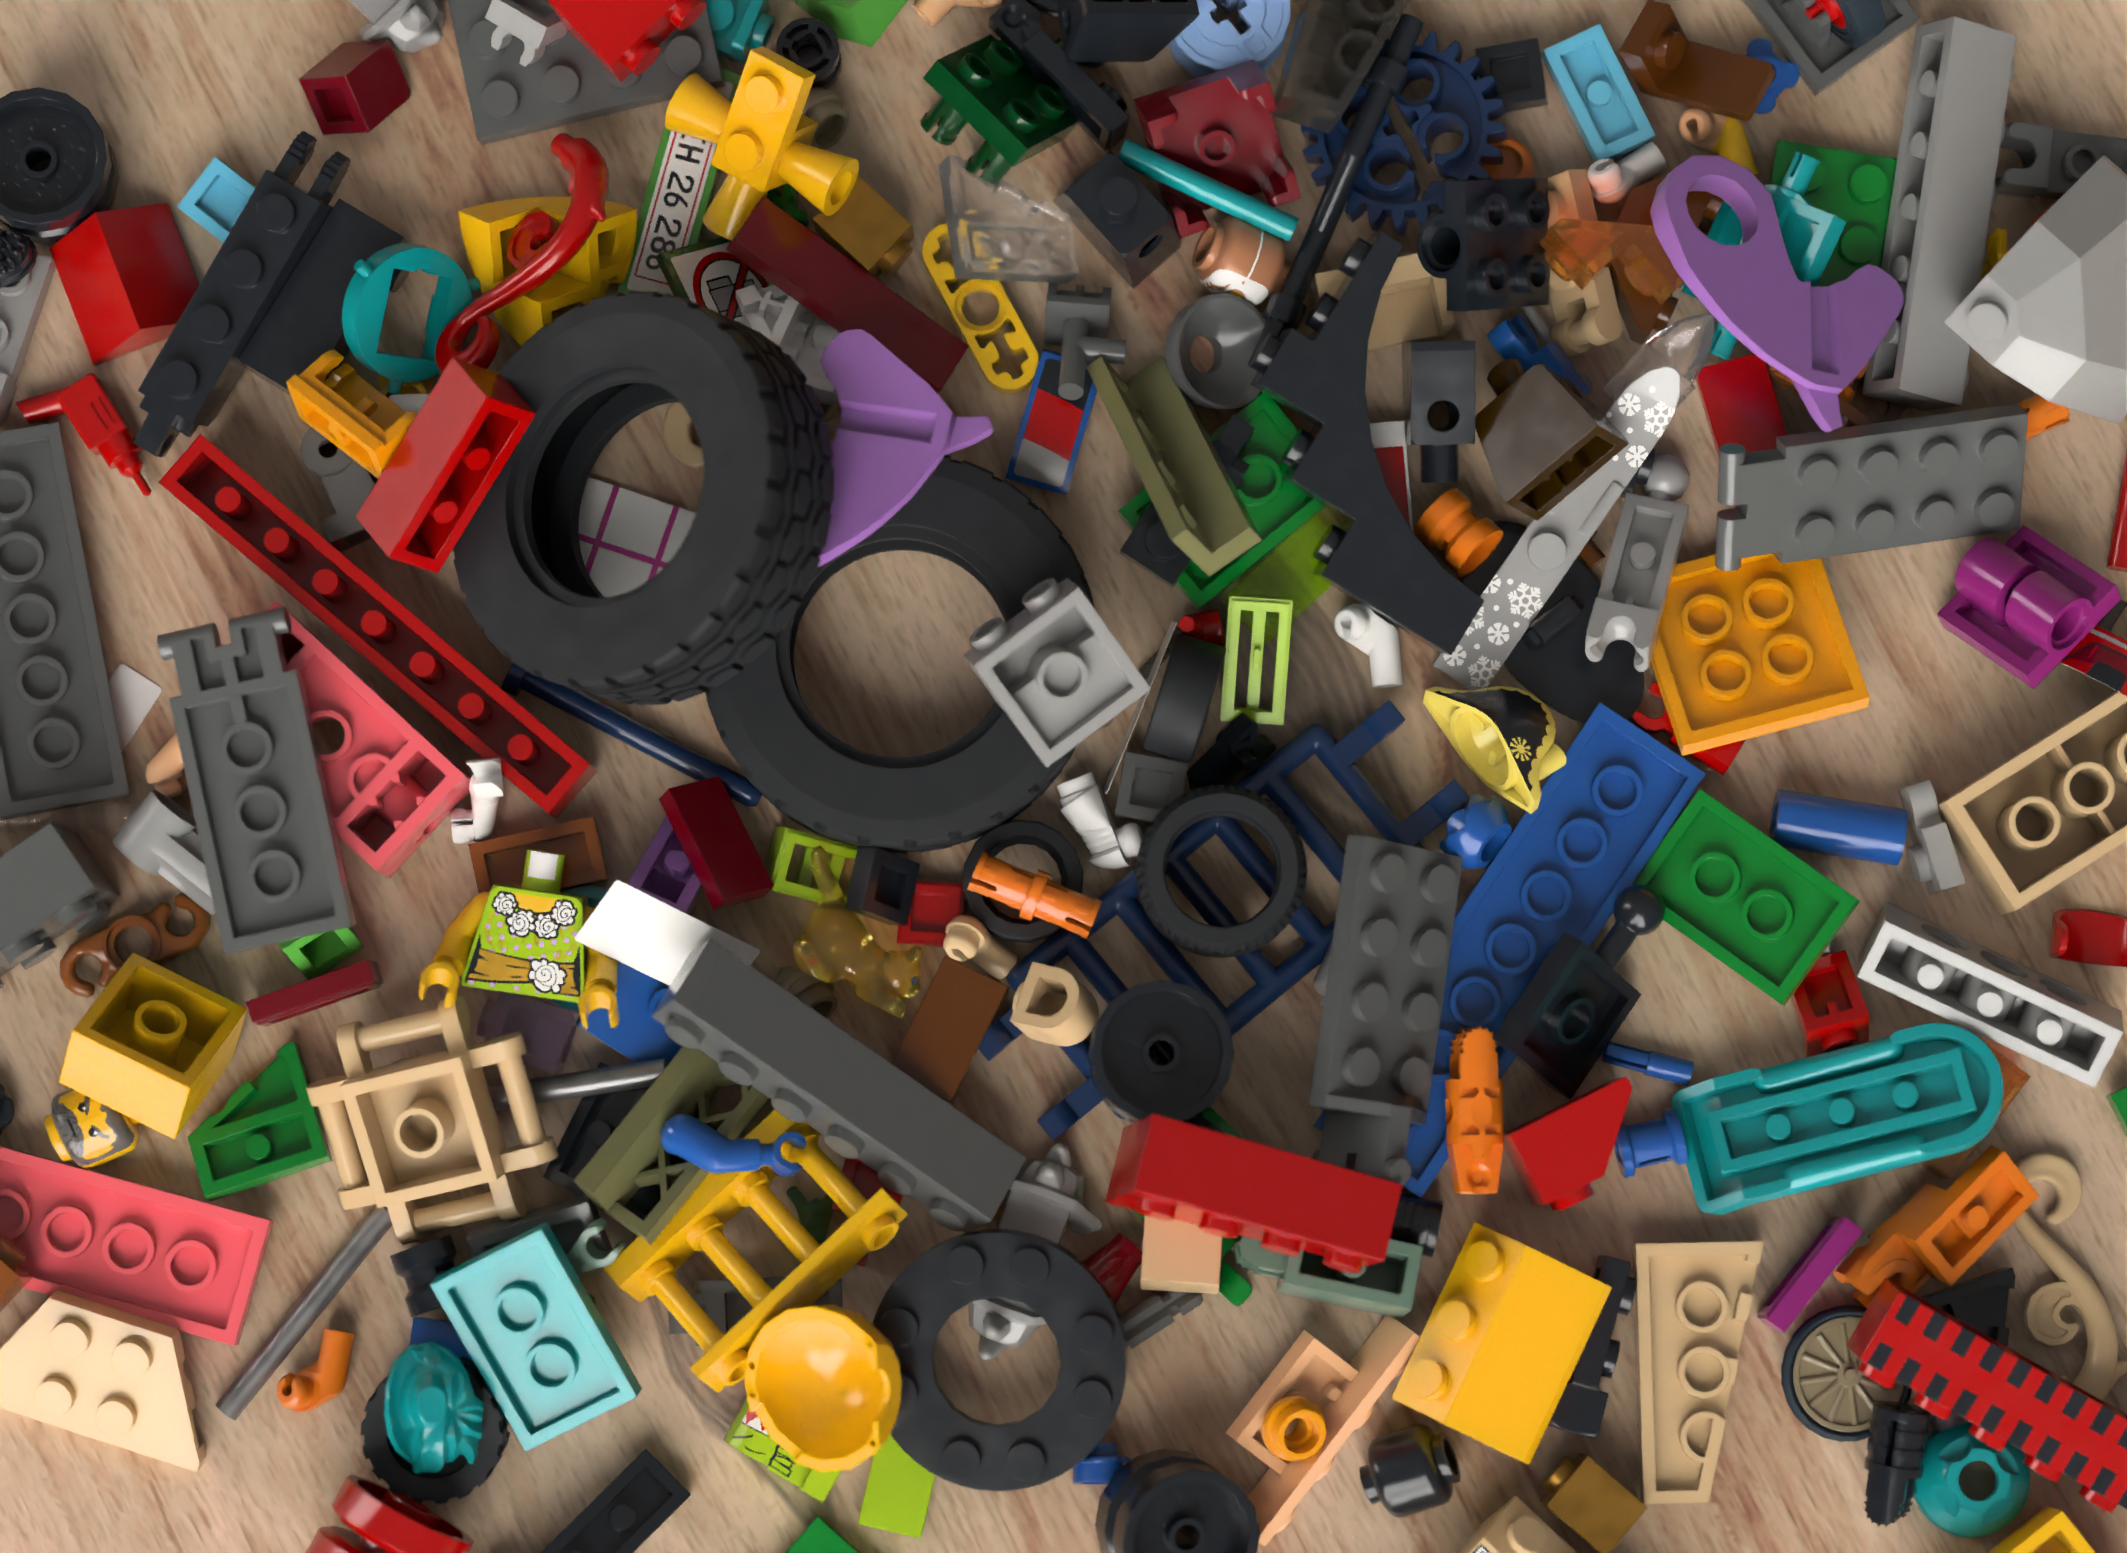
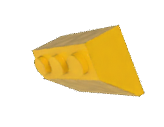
M1474 1222L1391 1399L1529 1465L1612 1287L1525 1244Z

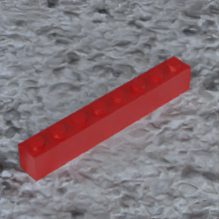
M202 434L195 439L158 482L483 759L499 758L502 775L553 818L557 819L597 773V770Z

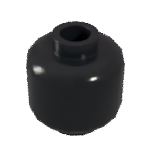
M1414 1424L1373 1439L1368 1448V1465L1360 1467L1359 1470L1361 1483L1368 1500L1372 1504L1381 1502L1392 1516L1398 1518L1408 1517L1446 1504L1452 1496L1453 1484L1461 1480L1459 1463L1450 1440L1445 1433L1435 1434L1429 1426L1424 1424Z

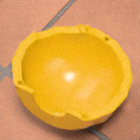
M833 1304L787 1309L764 1324L748 1349L744 1376L750 1412L755 1411L770 1438L795 1458L794 1463L820 1472L849 1470L873 1456L886 1443L896 1423L901 1402L902 1380L900 1365L892 1343L861 1314Z

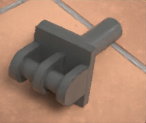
M1049 283L1044 343L1062 344L1058 393L1064 399L1077 400L1083 396L1086 362L1092 363L1102 356L1109 364L1125 365L1126 340L1108 338L1112 288L1103 287L1102 293L1085 292V285H1076L1075 291L1058 290V283Z

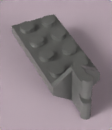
M1365 835L1347 836L1309 1106L1324 1110L1325 1116L1320 1150L1314 1152L1311 1159L1402 1185L1409 1181L1411 1166L1405 1160L1410 1124L1426 1125L1463 862L1462 857Z

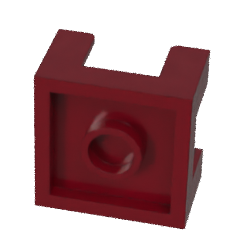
M1254 59L1133 99L1148 149L1247 195L1261 192L1269 205L1273 207L1301 198L1294 170L1282 152L1271 111L1277 108L1270 82ZM1157 181L1164 207L1173 218L1175 229L1181 238L1210 228L1209 221L1203 211L1214 207Z

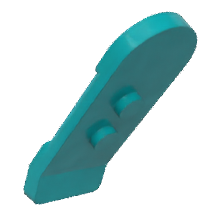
M1928 1023L1895 1031L1888 1037L1767 1068H1750L1711 1078L1679 1090L1672 1096L1671 1106L1676 1110L1683 1130L1688 1155V1162L1686 1164L1697 1206L1702 1212L1724 1215L1749 1205L1955 1154L1971 1148L1980 1142L1997 1122L2003 1105L2004 1086L1999 1063L1983 1040L1972 1032L1955 1025Z

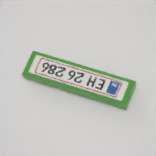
M722 69L726 86L717 88V90L732 102L742 74ZM664 126L637 221L632 260L626 278L622 284H619L617 293L620 292L626 295L630 291H650L661 294L668 293L684 299L686 290L671 262V258L698 251L705 226L702 222V217L711 204L720 169L711 165L717 144L670 131Z

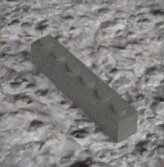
M712 938L689 954L651 1015L654 1019L665 1025L666 1033L675 1042L690 1049L698 1048L719 1063L720 1071L727 1078L744 1086L751 1085L772 1099V1106L782 1116L795 1122H805L825 1136V1143L833 1151L846 1158L859 1159L878 1173L877 1178L885 1187L901 1195H911L930 1208V1215L936 1222L950 1230L967 1233L990 1222L1026 1160V1157Z

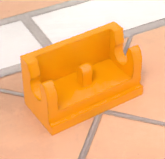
M329 350L315 360L299 376L293 375L286 382L299 417L379 479L418 413L415 411L405 412L357 375L355 369L347 363L334 370L325 380L328 373L338 367L344 359V356L336 350Z

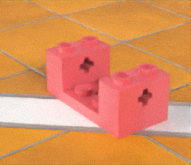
M275 601L267 610L283 606ZM288 611L292 629L291 632L280 634L288 671L295 669L302 671L313 727L321 720L335 719L342 724L345 731V739L340 749L328 755L319 754L336 834L375 871L391 878L447 818L450 811L454 810L470 793V777L430 740L409 724L338 658L337 654Z

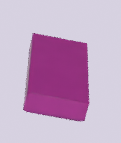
M1831 1217L1759 1309L1757 1318L1774 1332L1785 1333L1864 1231L1847 1217Z

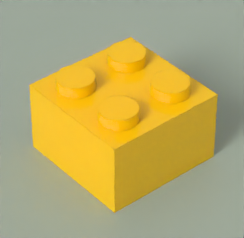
M132 952L72 1030L59 1083L175 1139L232 1061L248 1008Z

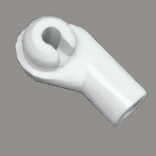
M1652 141L1616 163L1612 159L1598 160L1587 171L1592 197L1602 204L1616 203L1628 195L1631 188L1641 185L1665 170L1667 164L1661 151Z
M1354 603L1341 608L1334 618L1335 631L1339 637L1369 656L1372 688L1402 686L1400 641L1396 626L1363 604Z

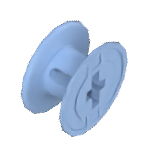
M1197 0L1199 16L1168 44L1176 62L1195 78L1253 59L1262 72L1265 73L1279 58L1287 38L1288 25L1291 19L1290 0H1216L1227 14L1232 13L1236 9L1239 11L1237 27L1243 33L1241 35L1228 20L1221 21L1218 24L1215 22L1217 6L1212 0Z

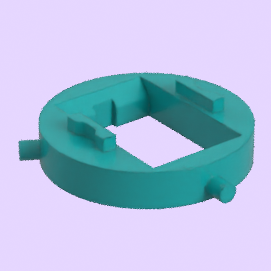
M416 243L390 245L377 251L366 261L363 259L358 260L354 265L356 273L348 285L343 301L342 328L344 337L351 353L359 363L368 370L390 379L387 391L400 394L402 382L422 381L440 372L435 362V347L439 335L452 319L473 302L472 292L480 289L481 285L476 277L467 280L460 266L446 254ZM419 268L425 273L438 275L436 292L431 298L425 326L427 334L422 358L377 351L393 270L400 269L417 272ZM469 333L467 334V336H466V338H465V340H464V342H463V344H462V348H463V346H464V344H465V342H466V340H467V337H468Z

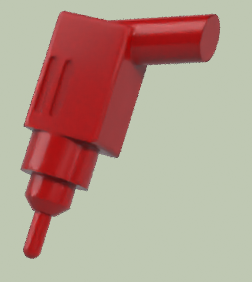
M89 373L72 385L16 402L17 407L29 424L66 413L90 451L95 455L101 454L110 469L117 468L121 476L133 478L144 496L151 494L150 487L140 473L143 467V461L139 456L142 448L133 443L135 440L134 432L102 381L96 375Z

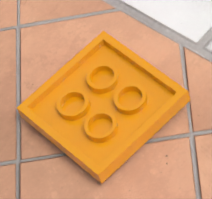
M1773 554L1741 558V567L1734 571H1723L1716 568L1715 555L1675 565L1658 627V638L1651 665L1682 756L1868 708L1870 696L1821 558L1781 564Z

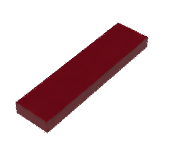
M764 196L753 208L726 248L728 252L838 332L862 329L872 335L925 380L937 394L942 390L969 347Z

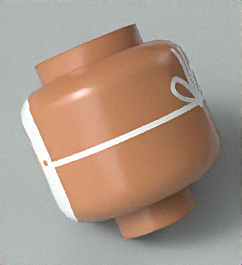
M1232 215L1224 218L1219 223L1214 221L1209 223L1210 228L1202 232L1195 246L1192 258L1193 267L1198 269L1201 287L1214 294L1226 293L1237 295L1247 300L1254 307L1260 304L1268 295H1272L1273 292H1280L1291 267V263L1285 260L1286 247L1283 239Z

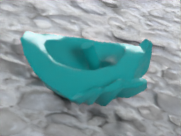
M432 1341L408 1346L393 1361L385 1387V1422L388 1438L395 1451L413 1465V1472L416 1474L439 1473L446 1462H453L460 1455H464L469 1464H473L478 1455V1441L483 1434L484 1403L474 1395L467 1371L460 1359L445 1346Z

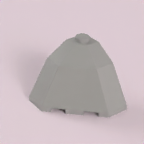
M2103 155L2037 220L1988 272L1944 323L1992 366L2049 402L2119 424L2127 415V174Z

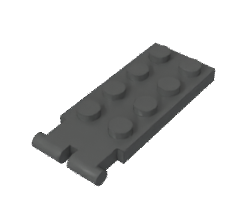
M2018 404L1837 428L1829 432L1815 431L1777 437L1776 449L1746 453V448L1743 445L1735 443L1724 444L1719 449L1718 502L1727 506L1738 505V507L1721 510L1717 513L1715 566L1723 571H1734L1741 567V558L1773 554L1783 564L2020 529L2028 413Z
M285 606L229 619L228 626L232 644L221 645L215 623L157 636L158 649L164 661L174 659L182 694L181 696L169 698L224 954L236 953L356 926L302 671L296 669L288 671L280 634L291 632L292 628L290 616Z

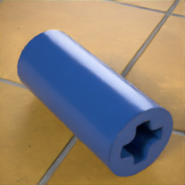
M1778 789L1771 812L1769 837L1782 847L1897 866L1904 849L1908 815L1907 810L1902 808Z

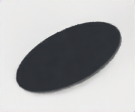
M1494 521L1504 532L1499 545L1482 565L1467 576L1461 577L1462 583L1480 596L1527 526L1507 521ZM1576 558L1533 622L1529 624L1528 629L1503 665L1539 700L1572 720L1584 724L1600 702L1626 720H1629L1634 712L1638 710L1643 698L1644 672H1639L1634 668L1635 649L1630 642L1625 640H1615L1609 643L1603 658L1598 662H1592L1587 658L1585 654L1586 633L1601 583Z

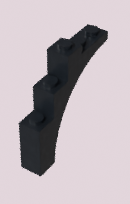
M1381 231L1371 234L1368 241L1358 237L1352 244L1338 269L1346 274L1334 296L1324 292L1305 322L1306 326L1313 329L1309 337L1304 336L1293 328L1283 330L1279 338L1271 333L1268 334L1250 363V366L1258 371L1250 385L1314 424L1310 433L1303 429L1297 432L1281 459L1283 463L1289 466L1281 478L1283 481L1345 519L1340 528L1331 524L1319 540L1312 555L1319 560V563L1312 574L1370 608L1439 653L1452 655L1485 600L1448 573L1413 534L1387 489L1371 441L1365 395L1368 339L1381 290L1403 247V244Z

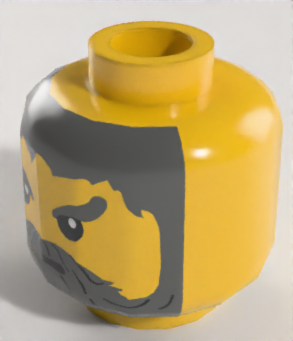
M71 1088L55 1095L51 1102V1114L44 1117L48 1136L61 1160L65 1163L73 1160L84 1169H93L131 1152L139 1142L137 1124L140 1122Z

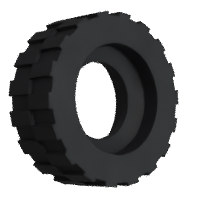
M461 1356L459 1359L468 1373L474 1395L484 1403L483 1434L478 1441V1455L473 1464H469L467 1458L464 1455H460L453 1462H446L439 1473L416 1474L413 1472V1465L395 1451L387 1434L384 1408L385 1387L389 1375L375 1389L376 1391L370 1397L364 1409L367 1414L361 1423V1435H364L365 1441L362 1449L365 1458H369L374 1467L372 1469L373 1473L379 1480L382 1478L390 1485L388 1489L405 1494L415 1502L423 1503L424 1500L435 1501V1504L447 1503L450 1498L458 1496V1499L469 1495L475 1486L478 1485L480 1487L488 1479L503 1456L502 1453L508 1444L510 1432H507V1425L509 1422L478 1368L472 1364L473 1360Z

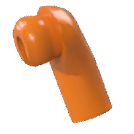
M324 1328L318 1361L295 1374L288 1373L280 1379L277 1386V1397L280 1403L296 1412L313 1411L341 1394L347 1382L356 1333Z

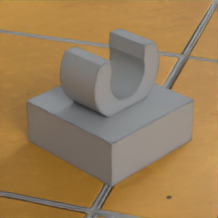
M492 0L485 19L498 26L491 37V47L500 50L508 46L513 35L523 41L524 52L521 55L519 64L525 67L539 60L545 52L546 45L564 37L568 31L547 0Z

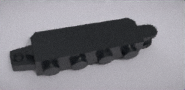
M301 131L293 140L275 172L266 169L138 389V392L145 395L139 408L149 414L133 443L156 457H165L180 432L187 437H191L199 425L208 427L218 416L246 368L238 358L333 209V206L329 205L340 186L342 179L345 177L351 160L342 153L335 152L324 163L309 192L299 187L295 183L311 159L317 141L315 137L305 131Z

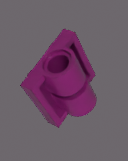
M2023 525L2005 544L1995 538H1986L1969 549L1961 560L1956 572L1955 584L1958 593L1937 613V616L1945 629L2034 689L2122 598L2115 584Z

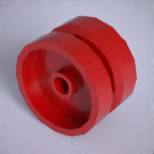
M349 1475L331 1506L341 1522L353 1531L337 1526L321 1527L316 1532L306 1553H469L474 1541L457 1526L439 1516L422 1503L415 1502L402 1493L388 1489L365 1478Z

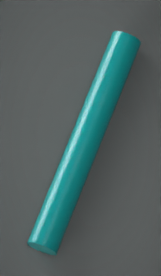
M1127 138L1118 154L1120 160L1128 168L1288 242L1299 221V218Z

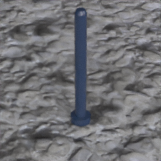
M512 663L506 674L501 689L516 697L521 690H524L697 781L719 776L730 798L746 807H756L763 795L746 777L581 691L535 676Z

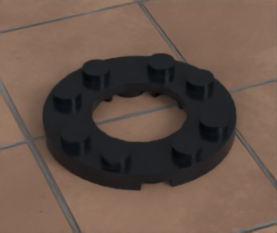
M984 1229L960 1234L934 1245L910 1263L894 1280L885 1293L872 1324L892 1343L900 1365L902 1380L901 1402L896 1423L890 1434L915 1462L940 1478L960 1486L985 1491H1013L1040 1485L1059 1477L1076 1466L1098 1445L1110 1427L1124 1394L1128 1370V1348L1125 1329L1112 1296L1105 1285L1102 1286L1093 1273L1076 1259V1255L1061 1245L1035 1234L1008 1229ZM995 1297L1023 1303L1043 1317L1057 1339L1061 1361L1056 1389L1044 1406L1021 1421L992 1424L972 1419L956 1408L946 1397L937 1382L933 1360L938 1333L949 1317L972 1301Z

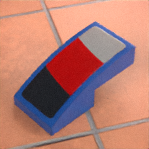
M1043 349L1005 478L1067 495L1085 430L1090 420L1097 389L1086 368L1083 396L1077 400L1062 398L1058 393L1061 353Z

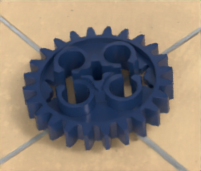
M1384 31L1378 33V50L1369 52L1359 40L1354 42V49L1358 60L1352 64L1341 57L1335 56L1333 62L1339 73L1336 80L1319 75L1316 78L1317 84L1324 93L1325 98L1306 99L1305 105L1309 113L1318 118V120L1301 124V131L1304 137L1316 141V143L1309 145L1302 151L1307 163L1321 164L1311 173L1317 187L1326 186L1350 130L1347 128V122L1359 110L1368 90L1366 85L1353 84V82L1366 83L1365 79L1376 56H1383L1389 39ZM1431 31L1422 46L1416 44L1406 64L1410 73L1401 91V95L1409 83L1418 79L1432 82L1433 88L1429 95L1418 101L1407 100L1401 95L1398 97L1393 96L1406 125L1413 131L1419 149L1427 163L1433 161L1431 145L1435 138L1446 132H1456L1462 135V142L1455 151L1448 154H1435L1434 162L1441 177L1456 181L1491 179L1490 174L1483 168L1484 164L1501 165L1504 158L1502 152L1490 143L1508 139L1506 126L1493 122V120L1500 118L1506 113L1503 100L1487 99L1498 89L1493 76L1477 79L1483 68L1478 56H1474L1460 64L1463 55L1460 42L1455 40L1443 53L1440 52L1437 33ZM1387 110L1350 192L1345 213L1348 219L1354 222L1366 210L1369 211V224L1372 231L1378 232L1386 218L1390 217L1393 220L1398 235H1404L1409 218L1417 217L1422 227L1424 222L1431 217V213L1439 211L1441 214H1446V188L1444 180L1442 183L1431 182L1428 190L1424 191L1421 201L1417 202L1420 194V185L1414 173L1417 169L1401 136L1396 133ZM1399 162L1408 168L1403 177L1396 183L1385 185L1375 181L1378 170L1385 164Z

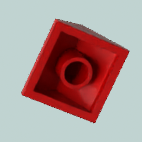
M168 203L95 212L49 248L92 363L95 366L169 338L199 286L197 276Z

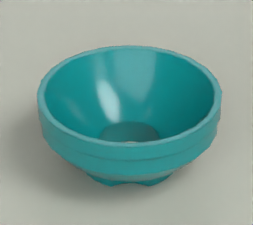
M1968 1421L1943 1431L1933 1430L1929 1434L1925 1445L1926 1456L1923 1460V1476L1916 1480L1914 1499L1925 1517L1941 1530L1960 1537L1977 1538L1991 1535L2005 1528L2018 1516L2025 1505L2029 1493L2030 1473L2028 1466L2023 1463L2025 1456L2022 1450L2008 1442L2002 1452L1992 1448L1968 1432L1972 1422ZM1972 1461H1984L1992 1468L1996 1478L1993 1491L1987 1497L1980 1500L1969 1499L1963 1494L1959 1486L1961 1470Z

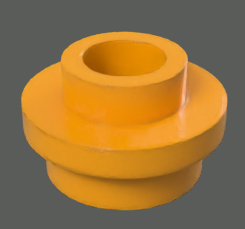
M1288 1396L1277 1401L1268 1410L1262 1423L1264 1444L1275 1456L1287 1461L1303 1460L1313 1456L1323 1445L1326 1436L1325 1419L1321 1409L1314 1402L1303 1396ZM1295 1418H1298L1297 1428L1291 1434L1284 1435L1288 1424Z

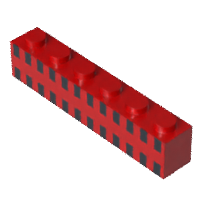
M1884 1279L1846 1344L1861 1360L1857 1368L1859 1372L1888 1389H1892L1897 1380L1917 1391L1913 1401L1943 1420L1947 1421L1951 1412L1972 1422L1968 1432L1996 1450L2002 1452L2008 1442L2027 1453V1456L2023 1463L2054 1482H2058L2062 1474L2082 1484L2078 1493L2109 1513H2113L2117 1505L2127 1509V1413L1889 1279Z

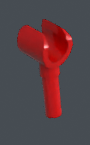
M1218 609L1183 615L1180 619L1179 628L1187 633L1188 636L1225 646Z

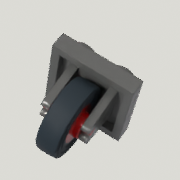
M1743 0L1786 59L1797 66L1799 76L1814 96L1820 94L1913 27L1920 19L1907 0Z

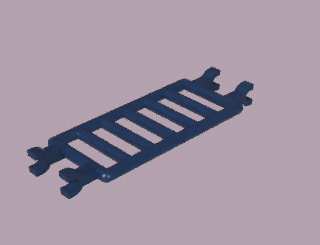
M1390 700L1339 742L1322 724L1315 723L1309 725L1262 763L1256 771L1250 773L1235 785L1261 795L1266 794L1273 803L1281 808L1293 822L1300 837L1340 885L1345 850L1286 779L1290 773L1315 754L1387 841L1426 849L1420 841L1470 800L1468 794L1454 779L1403 821L1355 762L1399 728L1406 720ZM1228 817L1204 819L1189 826L1175 840L1167 857L1166 875H1168L1208 925L1219 927L1240 924L1187 860V857L1214 835H1217L1269 899L1275 886L1276 866L1237 819ZM1135 867L1097 898L1102 900V904L1087 939L1061 927L1014 965L1007 975V981L1016 992L1018 986L1025 981L1032 962L1054 967L1068 955L1109 1005L1113 999L1127 991L1128 988L1089 942L1088 938L1118 915L1172 982L1190 985L1215 1003L1229 1024L1232 1037L1321 964L1333 939L1336 918L1327 926H1324L1302 899L1289 924L1299 934L1305 944L1277 967L1274 966L1260 948L1247 954L1234 956L1256 984L1228 1007H1225L1175 944L1164 937L1148 918L1142 904L1137 899L1139 894ZM1013 1008L990 1025L979 1047L980 1052L988 1061L992 1060L1023 1034L1010 1021ZM1086 1038L1072 1046H1059L1085 1077L1086 1081L1037 1120L1053 1141L1103 1101L1092 1084L1087 1060L1089 1042ZM1164 1041L1153 1043V1046L1149 1049L1150 1057L1159 1066H1165L1168 1062L1172 1061L1174 1055L1173 1049H1165L1166 1042ZM1112 1110V1112H1113L1118 1118L1123 1119V1120H1126L1125 1118H1123L1122 1116H1120L1119 1114H1117L1116 1112H1114V1111Z

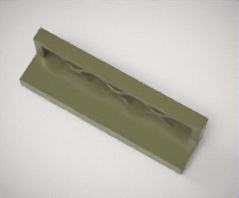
M1102 356L1086 366L1170 539L1209 577L1260 542L1262 539L1193 403L1174 384L1167 367V360L1163 356L1159 357L1127 381Z
M683 1046L574 1180L597 1208L650 1245L709 1174V1172L691 1162L671 1166L670 1153L662 1147L660 1142L662 1139L660 1132L665 1122L677 1114H687L695 1118L699 1115L697 1119L729 1139H737L769 1099V1097L753 1086L741 1085L742 1099L730 1112L711 1115L710 1100L722 1087L738 1083L727 1078L720 1071L719 1063L698 1048L690 1049ZM660 1183L661 1200L644 1221L624 1207L640 1187Z

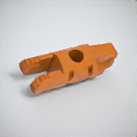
M1479 1026L1475 1029L1466 1028L1465 1031L1463 1029L1458 1030V1033L1453 1034L1454 1038L1450 1040L1452 1045L1449 1047L1452 1050V1053L1449 1055L1450 1079H1445L1446 1145L1454 1192L1459 1194H1490L1498 1192L1504 1146L1503 1079H1498V1053L1495 1051L1498 1045L1492 1039L1493 1032H1489L1488 1028L1482 1029Z

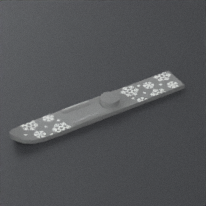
M1665 365L1650 369L1633 380L1617 397L1604 416L1625 436L1629 445L1538 521L1532 519L1479 596L1485 601L1452 655L1440 653L1433 666L1469 690L1487 688L1528 629L1529 624L1533 622L1665 431L1675 413L1681 392L1680 374L1675 368Z

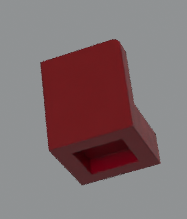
M389 40L341 44L299 79L323 135L370 132L411 96V90Z

